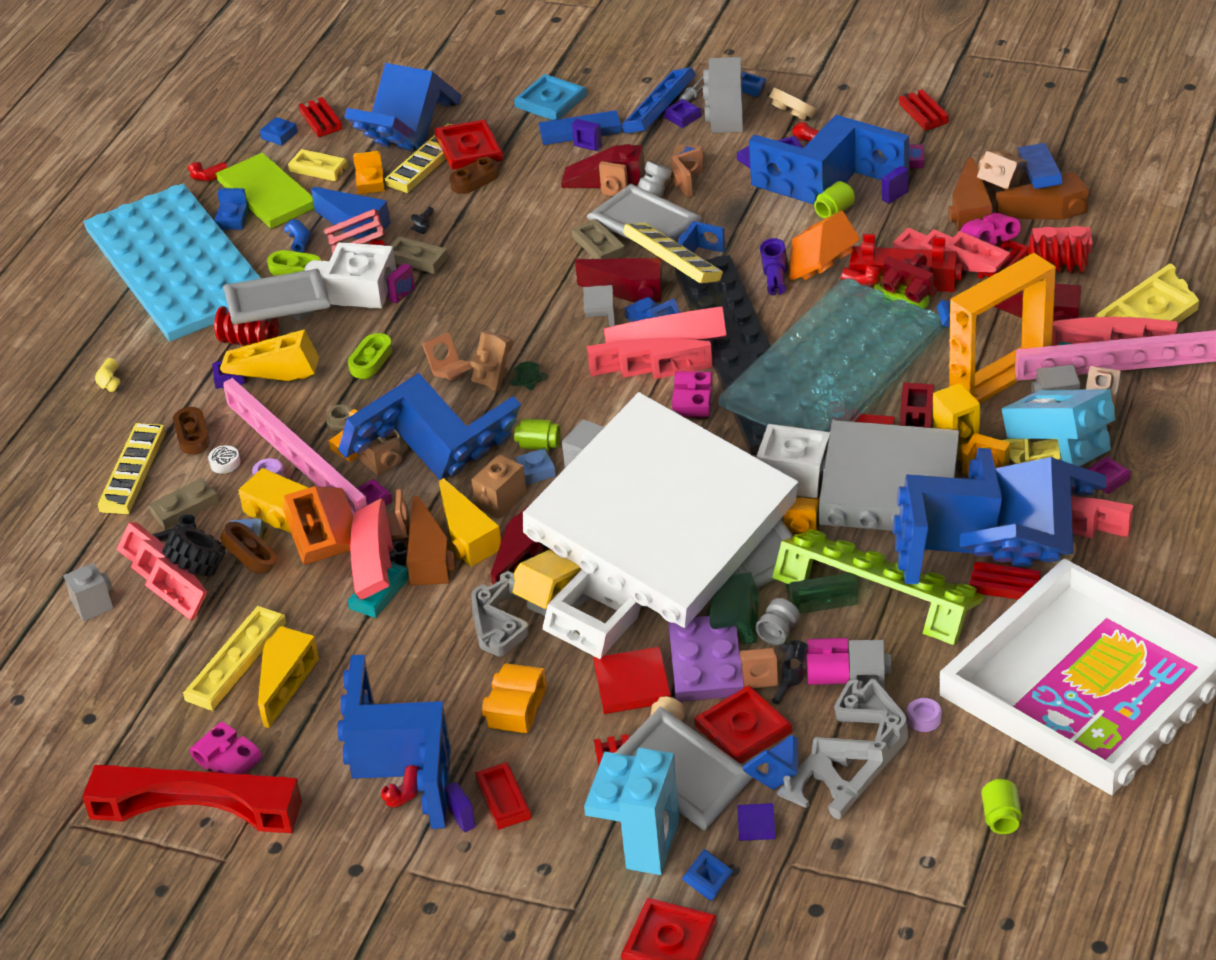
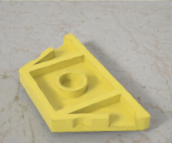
M1169 263L1097 313L1095 317L1151 318L1177 321L1179 324L1198 310L1199 299L1188 289V284L1184 279H1178L1175 274V266Z

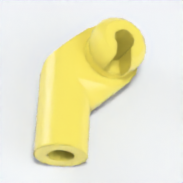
M107 358L95 376L96 383L102 389L106 388L109 392H115L121 383L119 378L113 376L119 367L116 360Z

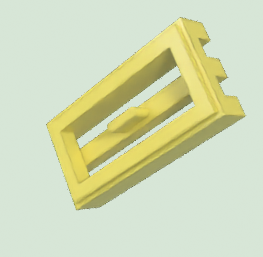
M303 149L288 163L290 172L331 181H337L338 175L344 173L343 169L349 167L348 160L345 158Z

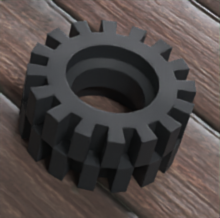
M181 524V526L175 525L162 552L165 553L164 556L166 558H170L171 563L179 564V568H186L192 574L197 572L199 576H204L205 574L207 577H210L216 573L226 553V548L224 545H221L222 542L214 540L213 535H206L205 531L201 529L198 531L193 526L188 528L186 525Z

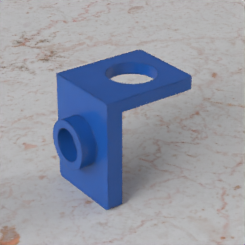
M693 221L685 233L680 235L678 244L693 253L698 247L723 253L725 251L724 228ZM712 232L716 235L718 242L710 243L704 237V233Z
M791 735L771 750L763 751L743 765V771L772 790L776 789L784 783L783 778L785 776H790L791 779L798 774V738ZM769 763L768 773L759 771L757 767L761 764Z

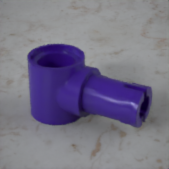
M778 238L766 239L760 245V256L764 274L767 275V291L770 295H776V288H778L779 295L786 291L784 274L788 268L786 247L784 242Z

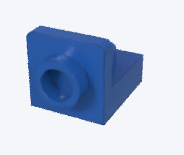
M220 188L218 190L220 206L214 220L221 230H243L249 213L245 189Z

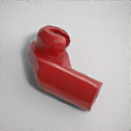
M799 122L792 130L793 136H796L799 141L809 142L819 132L805 122Z
M198 161L189 164L187 168L190 172L189 176L193 180L210 182L217 179V172L228 167L225 162H221L203 169L202 164Z
M868 265L865 268V273L844 267L840 281L858 287L876 285L880 281L878 277L881 270L879 267Z
M415 765L407 766L402 785L397 787L391 783L389 787H383L381 798L387 806L398 808L418 795L417 772L421 768Z

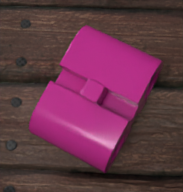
M992 213L984 216L983 220L975 219L965 223L961 232L996 245L998 240L1007 241L1016 237L1020 232L1021 225L1016 218L1000 213Z
M675 371L672 410L682 417L710 418L713 388L712 372Z
M848 638L807 639L808 685L847 684L849 681Z
M219 722L189 750L192 758L208 772L213 770L219 773L246 774L262 760V754L257 746L244 736L241 738L237 737V731L224 722Z

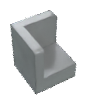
M613 286L583 287L586 317L608 316L609 327L615 326Z

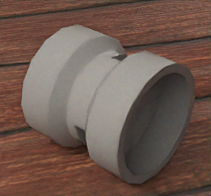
M648 160L644 168L646 173L644 177L640 178L638 187L655 195L663 196L666 189L664 186L665 181L670 178L673 170Z
M782 598L772 600L766 609V614L762 615L756 624V632L759 637L772 645L783 644L790 634V629H793L800 619L797 607L790 601Z

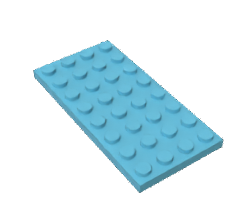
M184 183L171 186L167 190L154 195H147L143 199L121 205L117 209L97 214L93 218L84 221L87 232L169 342L214 324L218 308L225 306L228 309L223 289L224 285L261 279Z

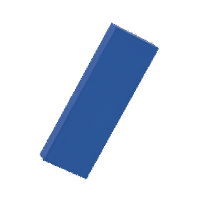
M617 110L538 122L543 145L573 141L572 123L576 119L600 124L601 136L622 132Z

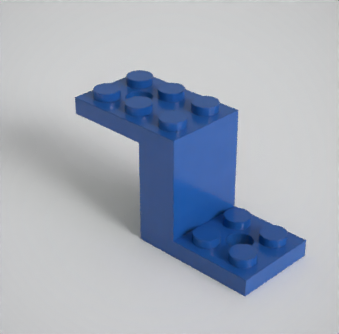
M385 63L372 112L347 108L344 118L353 124L352 127L354 129L363 131L365 137L374 139L375 144L384 147L395 144L398 145L399 149L412 152L413 148L419 149L426 142L435 105L438 104L449 107L450 103L459 105L462 95L433 71Z
M835 115L803 149L755 134L749 139L751 185L813 205L819 194L838 181L846 183L854 173L882 180L883 176L899 166H903L908 169L909 182V135L840 115ZM877 150L882 151L886 158L881 157ZM773 163L776 164L777 168H778L780 171H778L777 169H775V167L773 166Z
M418 373L348 417L338 450L345 458L355 452L360 454L371 445L372 441L378 437L381 439L387 437L395 429L439 480L449 475L454 477L465 468L468 462L473 459L475 461L480 460L487 454L489 448L495 444L500 446L511 437V429L518 420L517 414L521 404L512 396L466 426L421 374Z
M978 448L976 460L971 459L969 479L906 474L904 487L899 486L897 492V506H901L900 514L894 515L892 532L896 535L895 552H899L898 570H903L905 584H919L924 550L974 553L972 550L960 547L959 534L997 527L1002 496L990 448Z
M1053 457L996 468L1002 496L998 527L959 534L961 548L974 551L975 556H993L994 561H1011L1012 566L1015 567L1031 566L1034 560L1042 562L1060 561V556L1073 554L1071 495L1091 496L1094 494V490L1106 488V475Z
M365 654L351 655L350 667L345 669L343 674L344 688L347 690L346 695H341L340 702L344 720L338 721V739L340 742H345L343 744L344 765L350 766L352 779L403 777L407 766H418L421 768L417 772L418 791H424L422 793L423 815L429 814L431 829L445 828L447 800L444 786L449 784L451 746L443 701L374 704Z

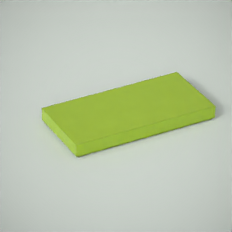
M263 153L216 173L217 180L225 188L245 189L249 209L271 229L315 209L312 195Z

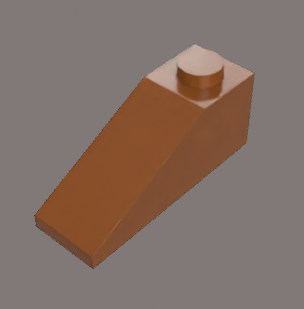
M967 158L952 194V206H948L950 223H955L958 232L961 231L965 223L975 219L983 220L984 216L992 214L991 201L982 179L977 178L979 171L973 158Z
M1069 172L1061 175V185L1035 189L1032 183L997 192L996 213L1016 219L1062 220L1088 212L1089 189L1074 172Z
M413 496L407 552L410 585L449 584L450 570L456 569L455 551H449L447 537L421 498Z

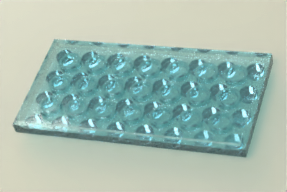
M841 279L719 396V406L765 426L774 424L830 432L832 420L854 422L945 326L942 325L939 315L933 311L910 304L905 300L891 297L878 289L860 285L853 279Z

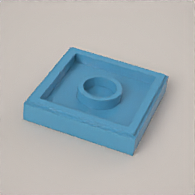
M544 74L514 99V106L551 120H557L585 98L587 90L583 86Z

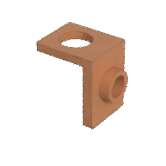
M701 148L671 157V168L673 170L671 180L674 186L679 187L687 198L693 196L691 176L704 172ZM689 158H696L695 166L687 170L684 166L685 161Z
M600 162L599 172L602 194L614 196L628 186L626 165Z
M444 333L422 343L433 375L436 377L446 378L448 381L462 377L464 375L463 372L473 368L470 365V361L459 360L449 333ZM438 343H443L448 348V354L443 360H437L433 355V349Z
M401 489L396 490L395 512L387 513L392 540L409 538L410 514Z
M773 648L740 651L744 688L748 685L751 688L778 686L777 656L774 654Z

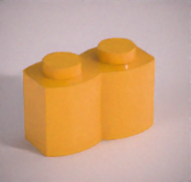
M505 663L500 672L494 674L492 691L489 697L486 696L482 704V715L487 719L488 728L528 733L530 731L547 687L544 668Z

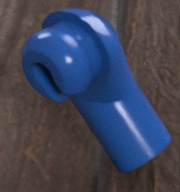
M292 219L284 226L285 233L290 231L289 237H295L291 246L292 250L302 253L308 244L311 234L300 220Z

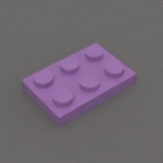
M735 614L694 617L686 628L681 627L675 622L668 621L676 700L682 702L727 698L744 688Z

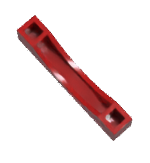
M94 765L82 795L89 819L123 822L138 814L158 808L176 805H202L233 813L247 821L257 831L291 834L293 833L302 804L297 778L118 765Z

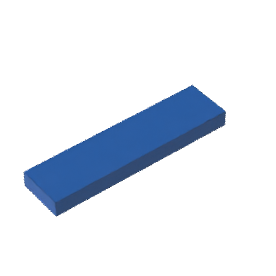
M693 68L672 70L622 123L621 126L624 133L646 131L696 76Z
M1045 143L1018 147L1019 158L1027 160L1025 171L1033 188L1038 189L1062 184L1061 173Z

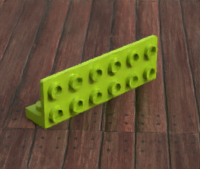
M809 529L807 532L796 534L781 542L772 576L773 579L800 589L807 587L813 560H817L931 602L922 634L952 645L958 643L966 612L984 601L985 596L977 593L975 587L964 583L954 585L946 582L944 576L933 572L920 573L919 584H905L903 570H898V561L893 563L885 560V555L876 551H866L865 553L855 549L856 545L848 541L837 540L835 542L826 538V534L821 531Z

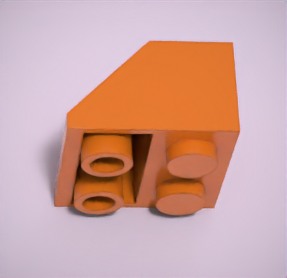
M843 210L811 225L792 239L788 275L791 281L800 277L805 281L818 272L822 273L833 266V261L837 258L841 259L853 251L851 246L858 242L860 238Z
M313 486L284 495L282 509L303 565L351 551L353 514L343 488Z

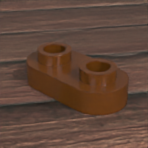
M481 157L477 161L457 169L449 177L451 190L458 194H466L496 180L499 176L498 163L489 157Z
M185 407L178 410L173 416V422L181 451L192 455L202 453L210 444L203 412L197 407Z
M229 522L225 525L220 535V540L224 547L246 565L251 572L256 574L269 573L277 560L274 550L248 526L239 522Z

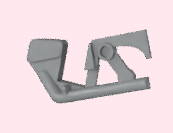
M509 571L501 574L500 581L489 587L483 583L471 593L472 614L479 647L498 657L505 656L528 635V623L498 609L499 603L516 595L512 593L515 584L514 574ZM582 594L572 607L575 608L592 598ZM527 600L528 609L543 616L546 615L547 609Z
M856 679L848 681L834 709L836 719L840 722L878 723L879 728L875 741L815 737L813 739L812 752L798 768V774L791 779L790 776L783 778L784 785L777 791L779 797L807 808L809 801L803 797L802 793L804 785L813 774L815 779L825 782L830 789L832 798H834L828 806L830 814L836 819H841L904 746L909 737L906 716L874 679L867 681L866 685H863V681ZM854 759L868 760L850 782L842 780L832 766V761L848 767Z

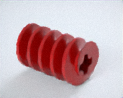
M1030 234L1029 255L1035 253L1049 263L1054 264L1056 272L1060 273L1063 266L1066 265L1068 273H1072L1075 266L1078 265L1080 273L1084 274L1088 264L1089 238L1086 245H1083L1081 237L1077 236L1073 245L1070 242L1069 236H1065L1062 244H1059L1057 235L1053 236L1050 243H1047L1046 236L1042 235L1039 242L1036 243L1034 235Z
M220 306L215 316L214 331L219 342L247 346L278 337L279 322L278 318L275 317L271 320L264 319L234 325L232 324L227 307Z

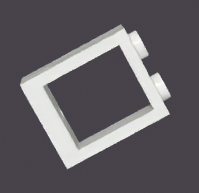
M581 570L548 604L542 630L601 659L638 618L641 605L633 597L621 590L613 589L606 581L596 575ZM582 594H585L617 611L606 623H603L572 607V605Z

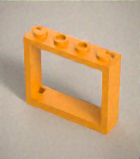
M1032 253L951 298L949 387L961 383L979 403H982L1018 382L1015 376L1016 350L975 373L977 315L1022 290L1021 347L1018 349L1052 346L1056 269L1054 265L1037 254Z

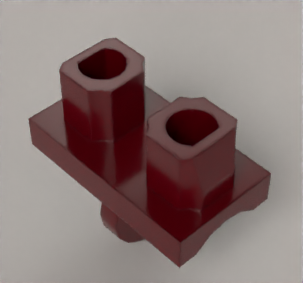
M918 253L912 259L905 258L903 262L888 256L883 262L886 272L881 283L885 291L894 294L901 285L907 286L904 291L906 297L918 304L926 295L934 297L938 291L937 287L933 285L934 274L931 273L932 267L926 265L927 258L925 255Z

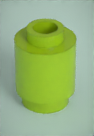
M842 181L834 183L817 196L814 202L816 213L825 219L841 210L845 211L854 204V191L850 185Z
M523 418L521 423L515 426L514 440L519 442L521 449L540 450L545 448L546 451H550L552 448H558L560 445L561 426L560 424L553 423L552 420Z
M992 780L981 791L985 821L994 833L1010 834L1018 829L1022 819L1018 789L1009 780Z

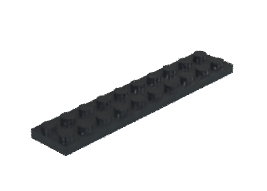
M730 255L717 256L705 260L723 271L721 280L718 282L699 283L675 267V276L690 311L721 306L723 308L726 338L705 341H710L713 367L750 455L758 454L768 424L808 429Z

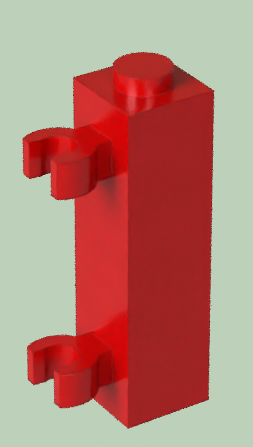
M863 234L861 247H852L853 251L851 252L849 269L865 273L866 266L873 265L880 268L881 273L879 277H881L886 272L883 262L888 256L903 262L905 258L912 259L919 253L926 256V265L932 267L931 273L934 274L933 285L937 287L938 291L954 292L956 281H961L962 263H957V251H945L944 237H933L932 250L875 247V234ZM874 285L864 288H874Z

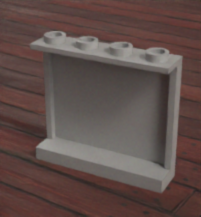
M832 420L819 501V524L892 531L894 515L900 514L901 507L897 506V492L899 486L904 487L906 474L955 477L959 430Z

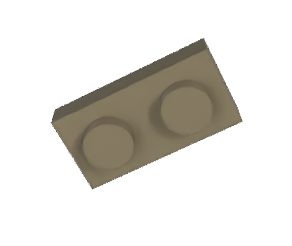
M596 219L572 229L573 239L594 259H614L626 255L625 246Z
M400 236L390 245L393 246L396 264L402 265L405 263L412 266V268L435 274L448 259L446 248Z
M202 477L148 504L152 516L164 529H167L179 523L178 521L181 516L186 514L195 515L219 503L217 492Z

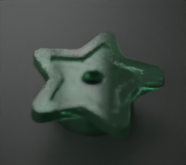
M527 361L513 368L516 376L510 381V384L512 386L524 385L527 389L533 390L536 383L547 380L548 375L540 372L538 363Z

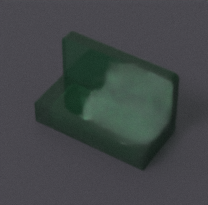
M752 572L731 575L711 598L709 621L711 629L737 626L743 644L757 642L756 624L758 622L760 595Z
M852 573L790 582V584L786 583L788 599L797 607L800 614L858 605V580L856 575Z

